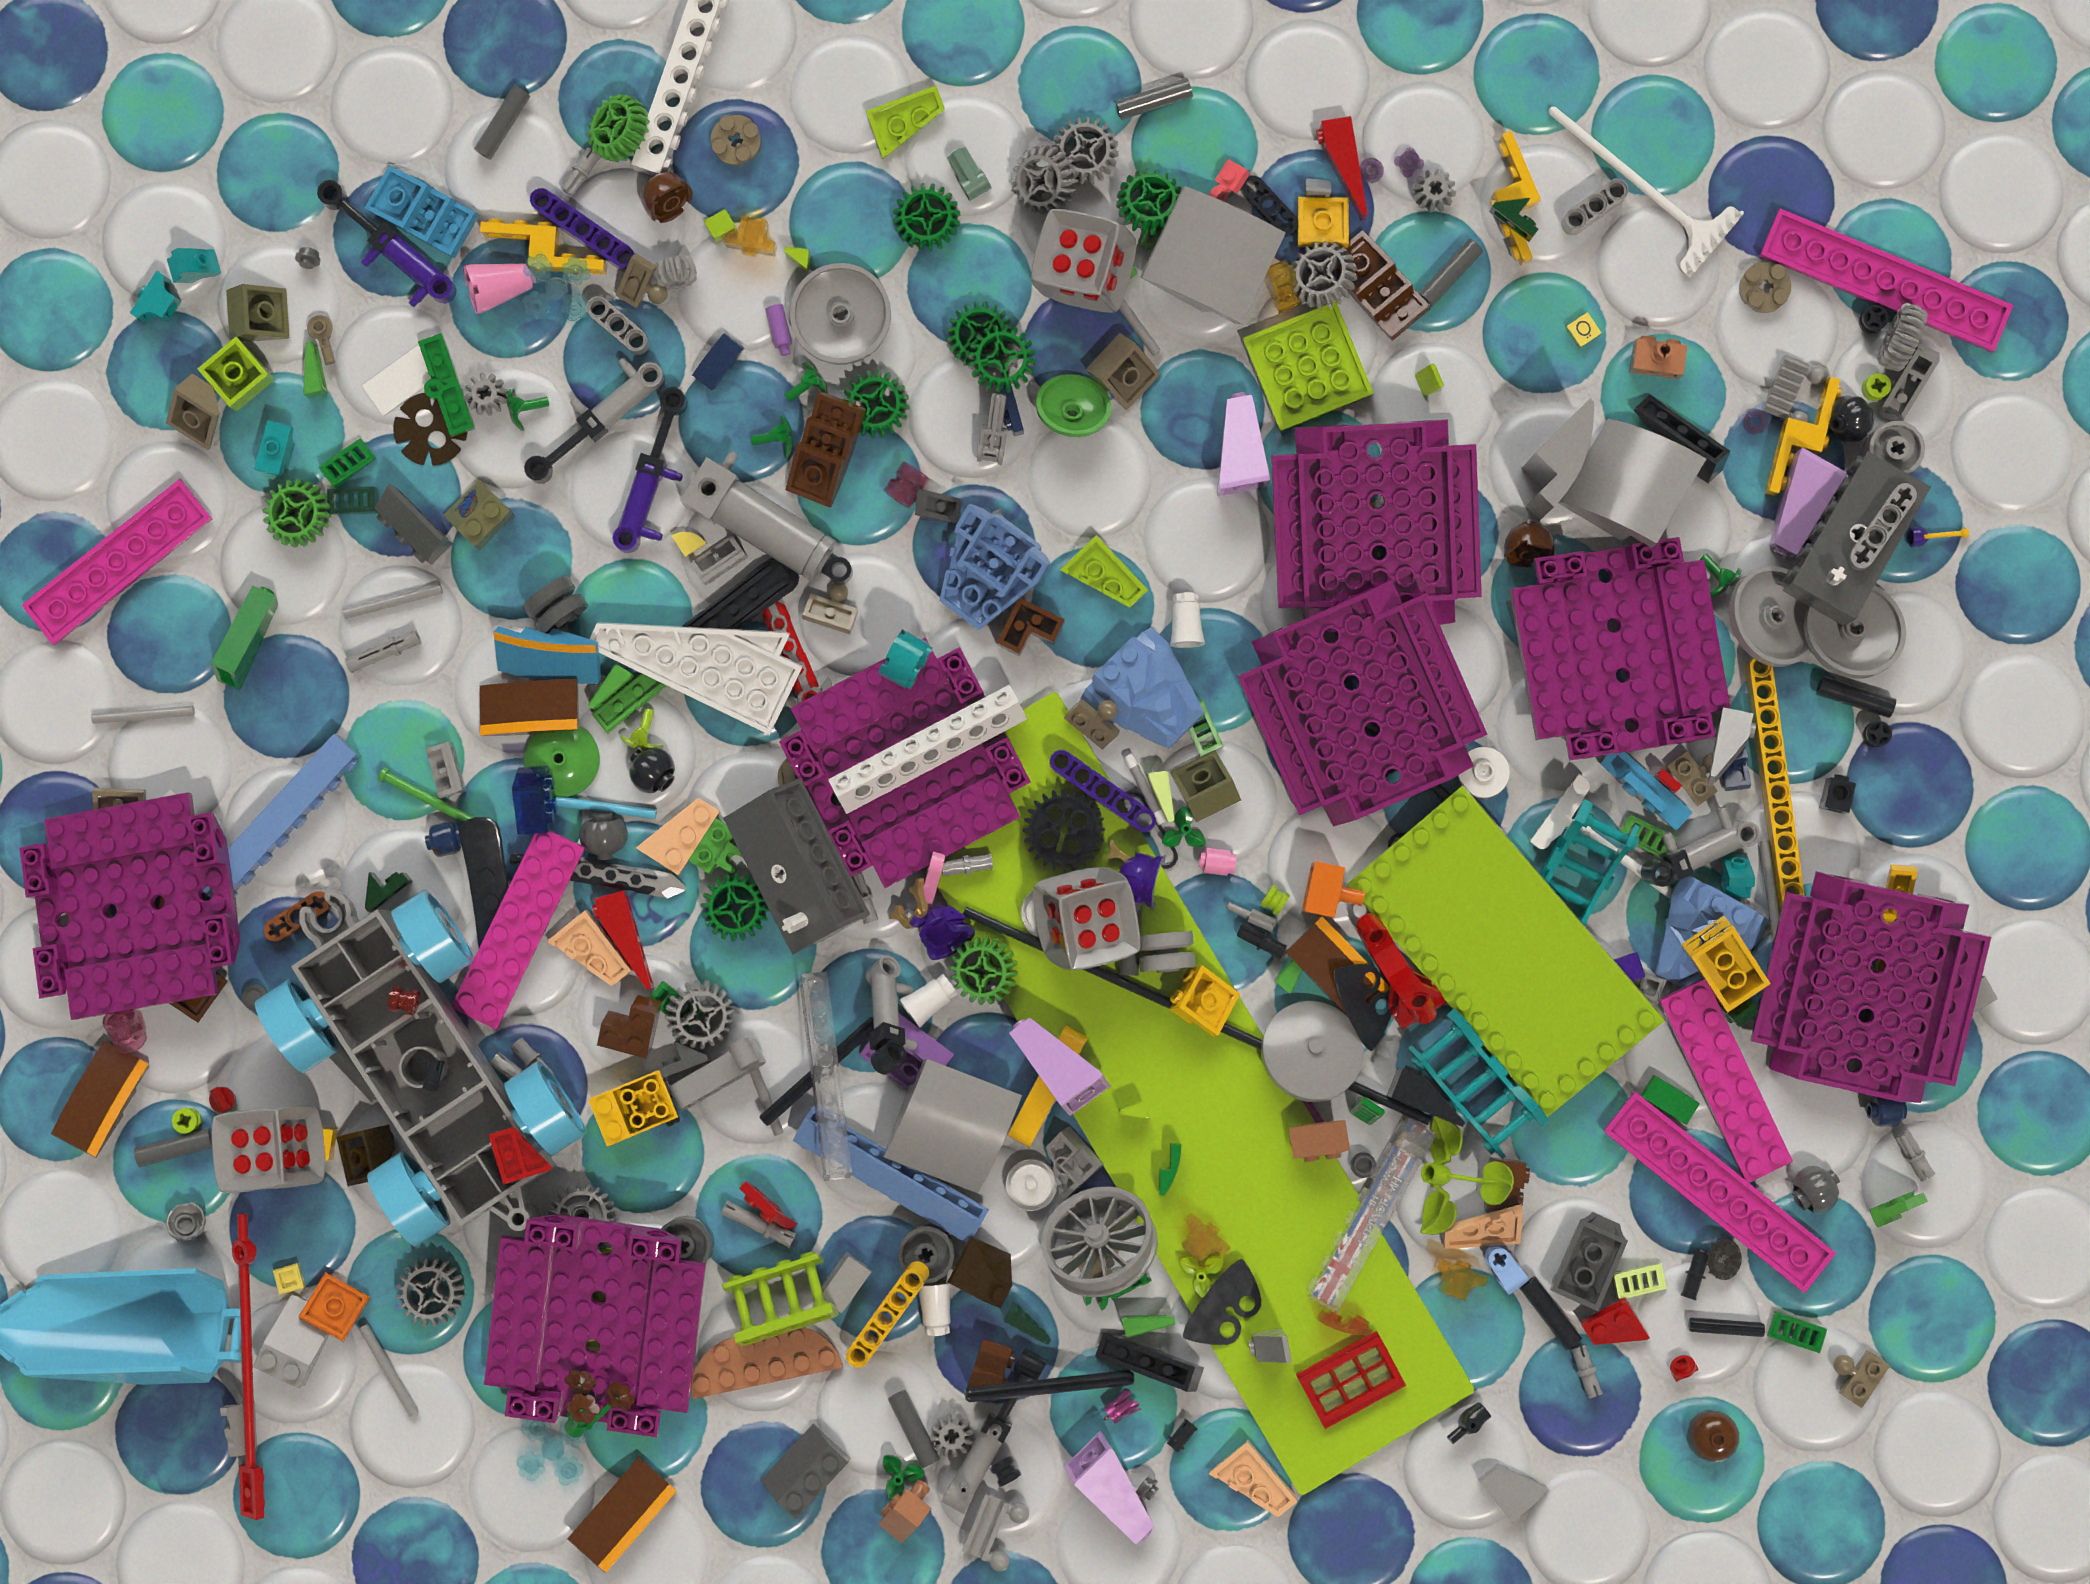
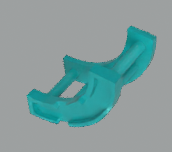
M1586 799L1581 802L1573 814L1572 819L1574 820L1569 827H1565L1539 873L1559 896L1585 908L1579 919L1584 926L1603 890L1608 891L1614 880L1612 874L1628 850L1633 851L1639 841V837L1636 836L1639 826L1634 825L1630 832L1626 834L1594 818L1593 814L1590 813L1593 803ZM1582 826L1585 828L1589 826L1621 842V845L1615 851L1581 834L1582 831L1580 829ZM1573 843L1575 845L1578 843L1610 859L1611 861L1604 873L1601 874L1568 857L1569 854L1566 851L1570 844ZM1565 866L1597 882L1598 884L1590 899L1554 882L1555 879L1552 876L1557 867L1562 868Z
M1453 1009L1447 1014L1453 1023L1448 1032L1421 1054L1413 1045L1408 1047L1414 1056L1411 1058V1061L1420 1071L1424 1069L1448 1098L1446 1101L1455 1111L1458 1110L1484 1139L1482 1145L1491 1155L1496 1152L1503 1160L1506 1155L1499 1147L1503 1141L1528 1120L1531 1122L1535 1119L1542 1127L1549 1119L1527 1092L1508 1075L1509 1072L1498 1059L1491 1055L1484 1047V1042L1468 1021L1456 1009ZM1463 1036L1468 1042L1465 1046L1466 1049L1436 1073L1428 1061L1456 1037L1460 1038ZM1479 1056L1487 1065L1483 1068L1485 1071L1454 1096L1443 1081L1471 1057ZM1491 1078L1493 1080L1498 1078L1505 1086L1504 1093L1473 1118L1462 1103ZM1517 1100L1523 1107L1521 1109L1522 1113L1491 1138L1481 1125L1507 1103Z

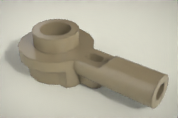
M316 315L308 321L307 331L311 337L319 341L325 365H331L335 363L329 342L333 325L326 316Z

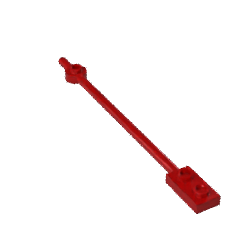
M238 1213V1240L234 1241L232 1245V1257L235 1263L239 1265L245 1464L239 1465L241 1516L258 1520L265 1518L263 1467L256 1466L249 1264L255 1260L257 1249L255 1244L248 1239V1213Z

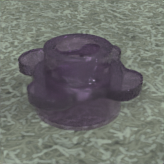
M1410 147L1401 156L1395 157L1394 164L1400 167L1404 177L1409 178L1413 175L1414 171L1423 168L1424 161L1419 158L1415 149Z

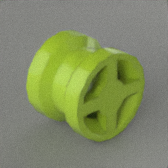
M1882 373L1871 375L1862 384L1863 396L1870 401L1882 399L1891 390L1890 379Z
M1273 884L1260 903V906L1263 908L1268 907L1274 915L1278 916L1289 899L1290 894L1280 892L1278 887Z
M195 1108L178 1109L172 1116L173 1128L179 1133L194 1132L202 1124L201 1114Z

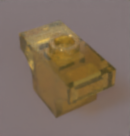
M742 215L739 227L733 232L725 233L724 244L726 248L742 250L741 253L744 255L756 256L758 253L775 257L777 251L776 243L767 237L769 224L765 219Z
M1286 259L1271 265L1265 276V282L1278 313L1280 314L1302 305V302L1299 300L1300 292L1296 294L1293 289L1298 283L1292 265H1289Z
M1192 1212L1184 1219L1189 1226V1232L1187 1237L1181 1242V1245L1200 1262L1210 1253L1219 1252L1225 1255L1231 1248L1228 1243L1217 1235L1220 1230L1210 1221L1205 1224Z
M1440 1257L1436 1259L1434 1266L1442 1274V1282L1439 1287V1291L1466 1301L1471 1289L1477 1286L1485 1287L1488 1277L1471 1270V1264L1457 1259L1456 1263Z

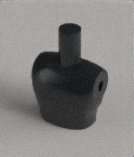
M1479 1402L1467 1408L1458 1419L1459 1427L1447 1436L1448 1440L1454 1444L1465 1434L1477 1433L1483 1424L1491 1418L1490 1413Z

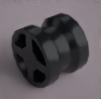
M1878 305L1868 307L1859 317L1860 328L1868 334L1879 332L1888 322L1886 310Z
M1876 721L1864 728L1862 738L1870 747H1881L1890 742L1892 730L1887 723Z
M1012 1456L990 1467L992 1474H996L998 1478L997 1483L999 1487L1014 1481L1022 1475L1020 1470L1016 1469L1013 1465L1014 1459Z

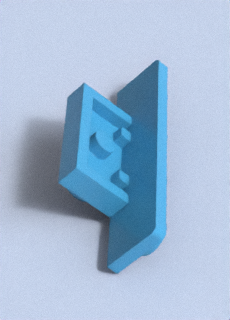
M1626 752L1607 755L1600 762L1601 766L1623 784L1622 788L1632 797H1638L1642 801L1641 805L1651 814L1656 813L1675 831L1692 814V811Z

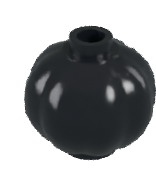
M1846 395L1839 397L1832 406L1828 425L1829 430L1838 440L1843 442H1859L1863 440L1874 425L1871 406L1859 396Z
M653 747L644 751L638 749L630 757L632 764L629 769V777L638 790L645 793H655L659 790L663 792L673 783L675 779L673 776L675 771L674 761L670 754L662 748Z

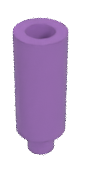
M783 304L769 306L765 310L774 347L779 348L781 356L790 355L789 346L793 343Z

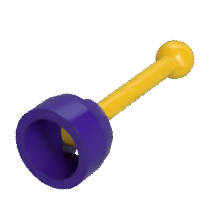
M1909 527L1907 540L1910 547H1920L1928 541V538L1954 536L1967 538L1970 535V531L1967 528H1963L1960 531L1927 533L1922 527Z

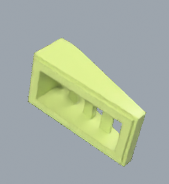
M1168 772L1148 773V780L1168 823H1172L1175 819Z
M1662 1263L1615 1272L1612 1278L1615 1296L1618 1300L1667 1289ZM1654 1270L1658 1280L1657 1285H1653L1651 1271ZM1642 1273H1646L1647 1287L1643 1285ZM1636 1275L1639 1287L1637 1289H1634L1632 1276ZM1622 1278H1627L1628 1291L1624 1290Z

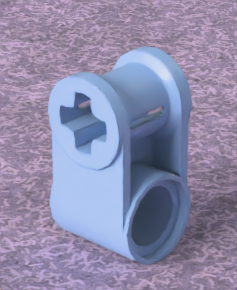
M1490 1246L1486 1249L1484 1259L1508 1296L1529 1281L1521 1267L1502 1246ZM1496 1253L1501 1255L1500 1259L1502 1261L1500 1263L1495 1261L1494 1255Z

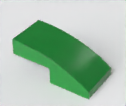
M1652 1075L1640 1095L1685 1125L1688 1124L1700 1104L1655 1075Z
M1170 1143V1168L1159 1169V1195L1165 1196L1174 1181L1180 1162L1181 1143Z

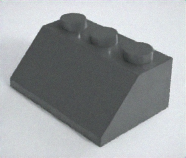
M391 483L387 486L374 507L379 513L376 518L387 528L391 525L397 531L394 536L404 546L409 543L415 549L412 554L421 563L426 560L432 565L453 543L398 488Z
M812 1424L761 1479V1482L776 1502L796 1520L849 1463L850 1457L816 1425Z

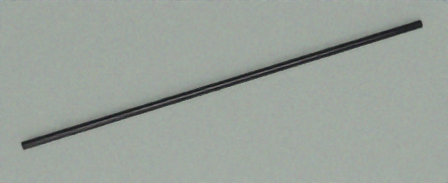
M966 906L963 912L965 917L1044 952L1040 939ZM1100 966L1082 969L1168 1009L1173 1004L1170 1002L1169 997ZM1224 1024L1220 1032L1261 1050L1262 1039L1229 1024ZM1355 1081L1348 1088V1090L1425 1125H1428L1432 1116Z

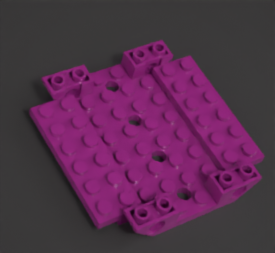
M1448 419L1350 426L1295 428L1296 453L1300 454L1271 455L1278 608L1303 607V619L1392 579L1402 603L1426 593L1439 624L1443 625L1455 623V600H1458V598L1482 597L1476 444L1449 445ZM1372 443H1378L1382 448L1381 454L1375 458L1370 457L1367 451ZM1375 494H1380L1384 499L1383 505L1378 509L1370 506V498ZM1377 545L1384 546L1386 550L1385 556L1380 560H1376L1372 556V549ZM1333 628L1325 630V632H1337Z
M1680 537L1661 539L1653 548L1641 542L1622 548L1588 553L1581 551L1535 558L1534 565L1539 585L1509 590L1535 740L1565 736L1569 760H1579L1715 737L1711 713L1722 711L1723 708L1731 709L1705 561L1698 560L1682 563L1684 559ZM1601 569L1606 570L1609 574V581L1607 583L1601 582L1598 578V573ZM1609 619L1617 622L1618 630L1616 633L1608 630L1607 622ZM1618 669L1624 670L1627 674V679L1624 683L1619 682L1616 678ZM1627 719H1632L1636 724V729L1633 733L1625 729V721Z
M1391 579L1348 598L1340 604L1251 641L1261 666L1242 673L1237 677L1299 815L1324 806L1334 827L1360 819L1446 782L1474 767L1465 744L1488 734L1426 593L1402 603ZM1329 628L1335 629L1339 635L1337 641L1333 643L1327 642L1323 636L1325 630ZM1350 675H1354L1359 679V686L1353 690L1346 688L1344 684L1345 678ZM1375 722L1379 725L1380 732L1376 736L1366 734L1365 726L1368 723ZM1390 769H1396L1400 772L1401 777L1399 781L1391 783L1385 777L1386 772Z
M960 647L938 659L932 650L924 668L920 669L917 675L918 678L911 690L907 687L903 688L878 674L881 665L886 662L883 659L790 708L801 730L779 741L797 778L802 779L851 877L873 866L886 889L929 866L933 852L945 854L946 857L1020 818L1009 794L1031 783L1004 732L846 814L842 805L835 806L831 802V797L835 792L828 779L985 698L984 692Z
M181 793L44 819L48 848L44 843L19 848L26 898L35 899L41 947L32 949L39 999L65 995L67 991L71 1020H78L219 995L216 970H219L221 966L234 964L240 943V933L227 839L213 812L195 815L192 793ZM209 886L213 891V895L210 900L206 901L202 896V892ZM161 895L165 900L163 908L158 910L154 902ZM111 904H114L117 908V913L113 918H109L107 915V908ZM63 913L69 916V923L65 927H62L59 922V918Z
M1815 871L1810 892L1811 897L1785 892L1766 972L1770 985L1762 989L1758 1006L1759 1012L1756 1014L1751 1035L1752 1042L1774 1046L1769 1069L1799 1080L1898 1102L1921 1103L1926 1082H1936L1955 1087L1992 938L1987 935L1963 930L1969 904L1874 886L1864 881ZM1894 909L1896 911L1897 917L1893 922L1887 923L1883 920L1885 910ZM1882 959L1884 961L1885 967L1881 972H1873L1871 970L1873 960ZM1866 1008L1872 1010L1873 1017L1870 1021L1862 1022L1859 1020L1861 1010ZM1852 1058H1857L1861 1061L1860 1068L1854 1072L1847 1069V1062Z
M560 1214L527 1219L525 1238L507 1235L500 1237L484 1385L512 1389L507 1392L506 1417L556 1423L559 1416L568 1417L567 1405L574 1396L570 1385L564 1381L565 1377L572 1370L586 1371L591 1374L592 1378L597 1380V1385L593 1387V1392L595 1394V1404L600 1407V1410L608 1404L610 1397L606 1389L613 1381L628 1386L630 1394L635 1399L629 1410H623L621 1407L611 1408L597 1422L607 1423V1431L658 1437L661 1411L658 1409L687 1413L689 1410L707 1263L682 1260V1256H680L682 1239L660 1228ZM600 1242H608L612 1246V1251L610 1253H603L599 1250L598 1244ZM602 1291L606 1295V1300L604 1302L595 1301L593 1292ZM596 1340L600 1343L601 1348L597 1351H592L588 1348L587 1341Z

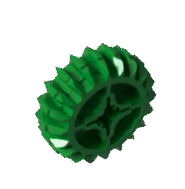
M1148 168L1145 169L1144 174L1137 170L1135 177L1129 175L1126 182L1121 183V190L1117 192V199L1119 200L1116 202V207L1120 209L1119 217H1125L1124 224L1132 223V231L1140 228L1141 234L1144 235L1146 230H1150L1152 236L1155 235L1156 229L1162 232L1182 190L1181 186L1175 187L1176 179L1168 180V173L1161 176L1158 169L1155 170L1154 174L1150 173ZM1140 190V197L1131 203V195L1135 191ZM1169 201L1170 208L1161 214L1160 207L1164 205V202Z
M921 183L920 191H917L915 186H911L912 195L906 191L902 193L906 201L897 199V205L901 208L893 209V213L899 216L893 219V224L900 225L895 230L897 234L904 233L901 236L902 242L910 239V248L919 243V251H923L924 245H928V250L931 252L933 251L932 244L936 243L937 247L941 249L943 248L941 240L948 244L951 242L947 234L956 236L957 231L953 227L960 226V221L954 218L961 216L959 210H953L958 206L957 201L949 202L953 197L952 194L947 193L943 196L944 187H940L936 192L935 184L932 183L930 189L926 190L925 184ZM928 199L939 202L946 211L931 208ZM921 200L920 209L907 216L910 207ZM925 207H927V212L929 213V216L933 217L930 218V221L928 222L929 228H927L924 218H920L924 217L923 214L925 213ZM943 219H947L945 226L939 232L933 234L934 225L942 222ZM913 223V226H921L925 231V236L913 232L907 224Z
M975 301L973 302L974 309L970 310L967 304L964 305L965 314L960 310L956 311L959 320L955 318L950 319V323L955 327H947V333L953 335L947 337V343L955 344L949 350L951 353L959 351L955 356L957 361L965 357L963 361L964 366H968L970 361H975L968 358V353L973 350L970 348L971 343L980 344L976 340L975 331H980L981 333V331L987 328L991 334L993 332V325H998L1001 332H1003V325L1009 326L1011 324L1010 318L1002 320L1006 315L1004 310L996 314L997 305L994 304L991 310H988V302L984 301L983 308H979L978 302ZM987 317L991 320L984 324H977L970 319ZM963 325L971 333L964 346L959 339ZM1008 327V332L1011 333L1013 328ZM1002 340L1004 347L1007 350L1011 351V348L1006 344L1013 343L1007 340ZM993 342L986 347L991 352L982 354L981 359L994 353L996 348ZM999 348L998 358L1004 361L1005 357L1001 352V348Z
M1004 324L1003 332H998V326L993 325L994 333L990 334L989 330L985 328V338L979 334L976 335V340L980 344L971 343L970 348L976 352L968 353V358L975 361L968 363V367L971 369L977 368L972 372V377L976 378L981 375L978 380L980 386L986 381L988 382L986 390L990 391L993 385H996V393H1000L1001 386H1005L1006 392L1010 393L1011 384H1014L1017 390L1020 389L1019 379L1023 383L1028 382V378L1024 373L1033 375L1034 370L1028 366L1036 365V360L1028 357L1036 355L1034 349L1027 350L1032 346L1031 340L1022 342L1026 337L1024 332L1018 337L1016 336L1018 328L1014 327L1011 333H1009L1008 325ZM1002 340L1014 343L1021 351L1007 350ZM995 342L996 349L994 353L981 359L984 349L990 343ZM999 348H1001L1005 358L1009 357V360L1005 359V370H1003L999 360L995 361V358L998 359ZM1023 359L1020 369L1014 375L1009 376V366L1017 362V360ZM983 367L997 368L1002 378L991 376Z
M880 370L876 371L875 377H872L870 371H866L867 379L863 380L859 374L857 375L858 384L854 381L849 382L853 391L845 389L844 394L850 398H844L843 400L853 404L858 401L867 407L866 418L861 425V436L864 437L867 431L870 430V437L872 439L875 438L876 431H879L881 438H885L884 430L888 429L892 435L895 433L892 427L893 424L898 428L902 427L898 418L907 419V415L901 412V410L906 411L910 409L908 404L902 403L909 400L908 394L900 395L905 391V386L900 385L896 388L899 383L897 377L889 382L891 375L888 372L884 378H881ZM879 386L873 394H860L867 387ZM886 389H889L896 397V408L891 407L890 404L884 401ZM880 398L879 402L883 407L876 406L875 410L872 411V406L868 402H875ZM880 414L892 415L882 423H872Z
M735 873L734 881H731L730 875L725 874V883L720 878H716L717 888L709 884L708 888L713 892L712 895L703 894L704 898L710 899L709 904L701 903L702 908L709 909V912L702 914V918L711 917V920L705 925L711 927L715 924L716 927L712 933L716 935L722 930L721 939L723 940L727 938L728 933H731V941H736L737 934L744 941L746 940L745 932L747 931L751 937H754L755 932L752 929L754 926L759 930L763 929V926L758 923L759 919L762 921L768 920V917L762 916L761 913L762 911L768 912L770 910L767 906L762 907V903L765 900L763 897L760 898V890L754 889L757 886L755 880L750 885L748 884L750 880L748 875H745L743 881H740V874ZM734 886L744 887L754 898L750 900L739 899ZM727 889V903L715 909L718 896ZM733 899L738 904H747L742 906L737 915L734 911H723L728 909L729 905H732ZM756 906L754 917L744 926L743 914L745 910ZM731 915L737 929L726 927L719 921L717 916Z

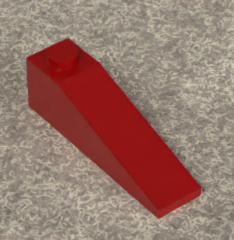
M1348 116L1321 121L1320 129H1316L1317 142L1323 145V151L1360 221L1366 220L1368 213L1352 118Z
M623 890L595 898V905H592L595 919H600L601 924L646 990L653 989V981L627 891Z

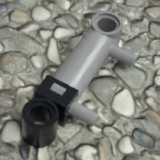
M1720 807L1717 809V814L1723 829L1680 849H1677L1672 833H1664L1662 838L1667 851L1659 855L1661 861L1650 859L1644 862L1641 867V877L1648 884L1660 887L1668 886L1673 880L1679 881L1694 874L1693 870L1744 846H1754L1759 840L1760 830L1752 822L1742 820L1731 821L1727 808ZM1744 828L1745 834L1743 838H1741L1740 834L1742 829ZM1660 868V875L1656 878L1655 872Z
M888 955L882 956L866 971V980L872 989L874 1030L869 1033L870 1049L875 1051L871 1056V1065L882 1075L891 1073L905 1061V1049L913 1051L917 1047L916 1041L905 1038V1028L899 1027L897 993L907 996L913 993V987L896 982V978L901 972L900 965L893 957Z

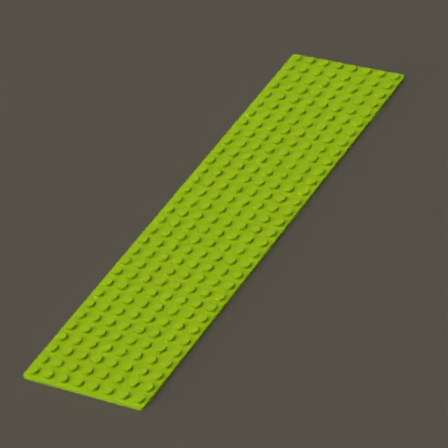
M1056 692L1050 693L1023 709L1027 720L1004 731L1031 783L1009 794L1020 818L946 856L944 861L963 858V855L974 857L991 853L993 869L971 872V875L962 873L943 877L941 871L937 886L947 904L963 914L967 906L1031 936L1034 935L1029 933L1021 922L1020 907L1026 895L1033 891V886L1036 883L1054 876L1087 868L1106 867L1119 872L1125 862L1118 858L1111 860L1107 858V854L1111 851V840L1116 842L1120 851L1132 858L1135 857V852L1156 857L1141 832L1134 829L1086 794L1083 802L1087 803L1093 800L1094 802L1090 808L1092 810L1100 809L1095 815L1096 818H1104V821L1098 824V827L1105 828L1104 832L1098 833V836L1102 837L1104 842H1096L1100 851H1091L1094 857L1093 860L1086 856L1084 858L1086 865L1083 866L1078 861L1076 862V870H1073L1071 864H1067L1066 871L1062 870L1061 864H1058L1057 868L1053 870L1052 862L1049 861L1044 867V858L1041 857L1035 860L1034 858L1038 852L1036 850L1028 851L1033 844L1032 842H1024V839L1030 836V833L1023 832L1024 828L1030 827V824L1026 823L1024 818H1032L1028 809H1037L1034 801L1036 800L1042 804L1044 802L1043 794L1049 799L1052 798V790L1056 792L1057 796H1061L1062 789H1065L1067 796H1070L1071 792L1075 790L1076 798H1079L1084 793L1052 770L1050 758L1055 751L1065 750L1110 781L1083 734L1064 719L1068 709ZM1059 755L1054 760V765L1059 769H1064L1069 764L1068 758L1064 755ZM1079 770L1075 774V780L1080 784H1084L1089 780V773L1085 770ZM1101 784L1095 790L1096 795L1100 798H1106L1110 795V789L1107 785ZM1122 799L1119 800L1116 804L1117 810L1121 813H1127L1128 809ZM1051 808L1047 816L1051 821L1056 822L1061 819L1062 811L1058 808ZM1071 808L1066 810L1062 827H1057V830L1060 831L1057 852H1060L1062 849L1065 834L1071 833V830L1068 829ZM1076 814L1072 818V823L1075 827L1082 828L1086 825L1087 819L1082 814ZM1046 832L1041 837V842L1045 846H1052L1056 841L1055 835L1051 832ZM1072 838L1066 842V849L1069 852L1075 853L1080 849L1081 845L1077 839ZM1161 866L1154 889L1155 908L1152 910L1145 903L1142 904L1141 936L1192 931L1194 944L1190 947L1178 948V953H1194L1196 966L1203 965L1235 989ZM967 917L964 919L963 922L974 928V937L978 936L981 942L985 936H989L990 944L997 938L999 939L998 947L1003 944L1008 945L1004 951L1006 954L1011 951L1014 952V955L1009 960L1010 962H1018L1016 966L1011 967L1012 970L1018 971V975L1010 978L1016 981V985L1009 986L1011 993L1008 995L1003 993V996L1018 1022L1031 1018L1057 1039L1065 1025L1088 1037L1079 1056L1098 1069L1111 1087L1073 1115L1097 1156L1102 1161L1115 1186L1134 1194L1146 1206L1157 1232L1158 1245L1156 1255L1190 1312H1194L1202 1298L1196 1293L1193 1286L1196 1274L1185 1273L1180 1267V1259L1188 1256L1196 1257L1199 1260L1200 1266H1203L1207 1257L1218 1256L1223 1258L1224 1265L1217 1274L1207 1273L1212 1285L1237 1260L1243 1259L1248 1265L1260 1291L1261 1307L1255 1315L1247 1318L1237 1315L1233 1307H1227L1225 1313L1233 1315L1239 1320L1241 1333L1238 1339L1231 1344L1211 1345L1300 1495L1307 1494L1474 1392V1386L1376 1223L1372 1227L1332 1304L1330 1305L1312 1295L1314 1288L1363 1201L1337 1158L1326 1159L1325 1155H1320L1319 1160L1304 1162V1157L1293 1158L1289 1128L1312 1124L1315 1121L1302 1100L1287 1095L1272 1082L1264 1068L1261 1050L1222 1032L1218 1036L1212 1037L1195 1023L1188 1024L1171 1010L1082 969L1065 970L1050 962L1044 952ZM981 950L976 951L978 956H981ZM1140 950V958L1142 956L1154 955V950ZM989 952L992 955L993 964L1001 966L997 957ZM1119 960L1100 965V967L1118 974ZM1139 964V976H1120L1171 998L1177 989H1181L1184 983L1181 977L1184 972L1192 967L1180 968V971L1157 973L1156 970L1140 972ZM1002 976L991 977L996 986L999 985ZM1239 996L1225 1023L1262 1039L1263 1034ZM1141 1100L1150 1119L1120 1115L1119 1108ZM1170 1143H1181L1180 1162L1174 1181L1165 1196L1159 1195V1169L1170 1168ZM1140 1216L1135 1218L1138 1224L1144 1223ZM1244 1296L1240 1299L1239 1306L1241 1310L1248 1312L1254 1308L1255 1300L1253 1297ZM1224 1322L1220 1326V1334L1223 1337L1229 1338L1234 1335L1235 1325L1233 1323ZM1282 1328L1287 1336L1292 1362H1258L1256 1355L1251 1356L1248 1341L1253 1340L1252 1333ZM1377 1330L1406 1386L1324 1429L1296 1373ZM1376 1348L1357 1357L1364 1370L1382 1360ZM1353 1360L1334 1370L1340 1382L1359 1373ZM1385 1365L1366 1374L1373 1387L1391 1378ZM1329 1373L1310 1382L1317 1395L1335 1386ZM1362 1377L1343 1387L1349 1400L1368 1390ZM1338 1390L1320 1399L1326 1412L1344 1403Z

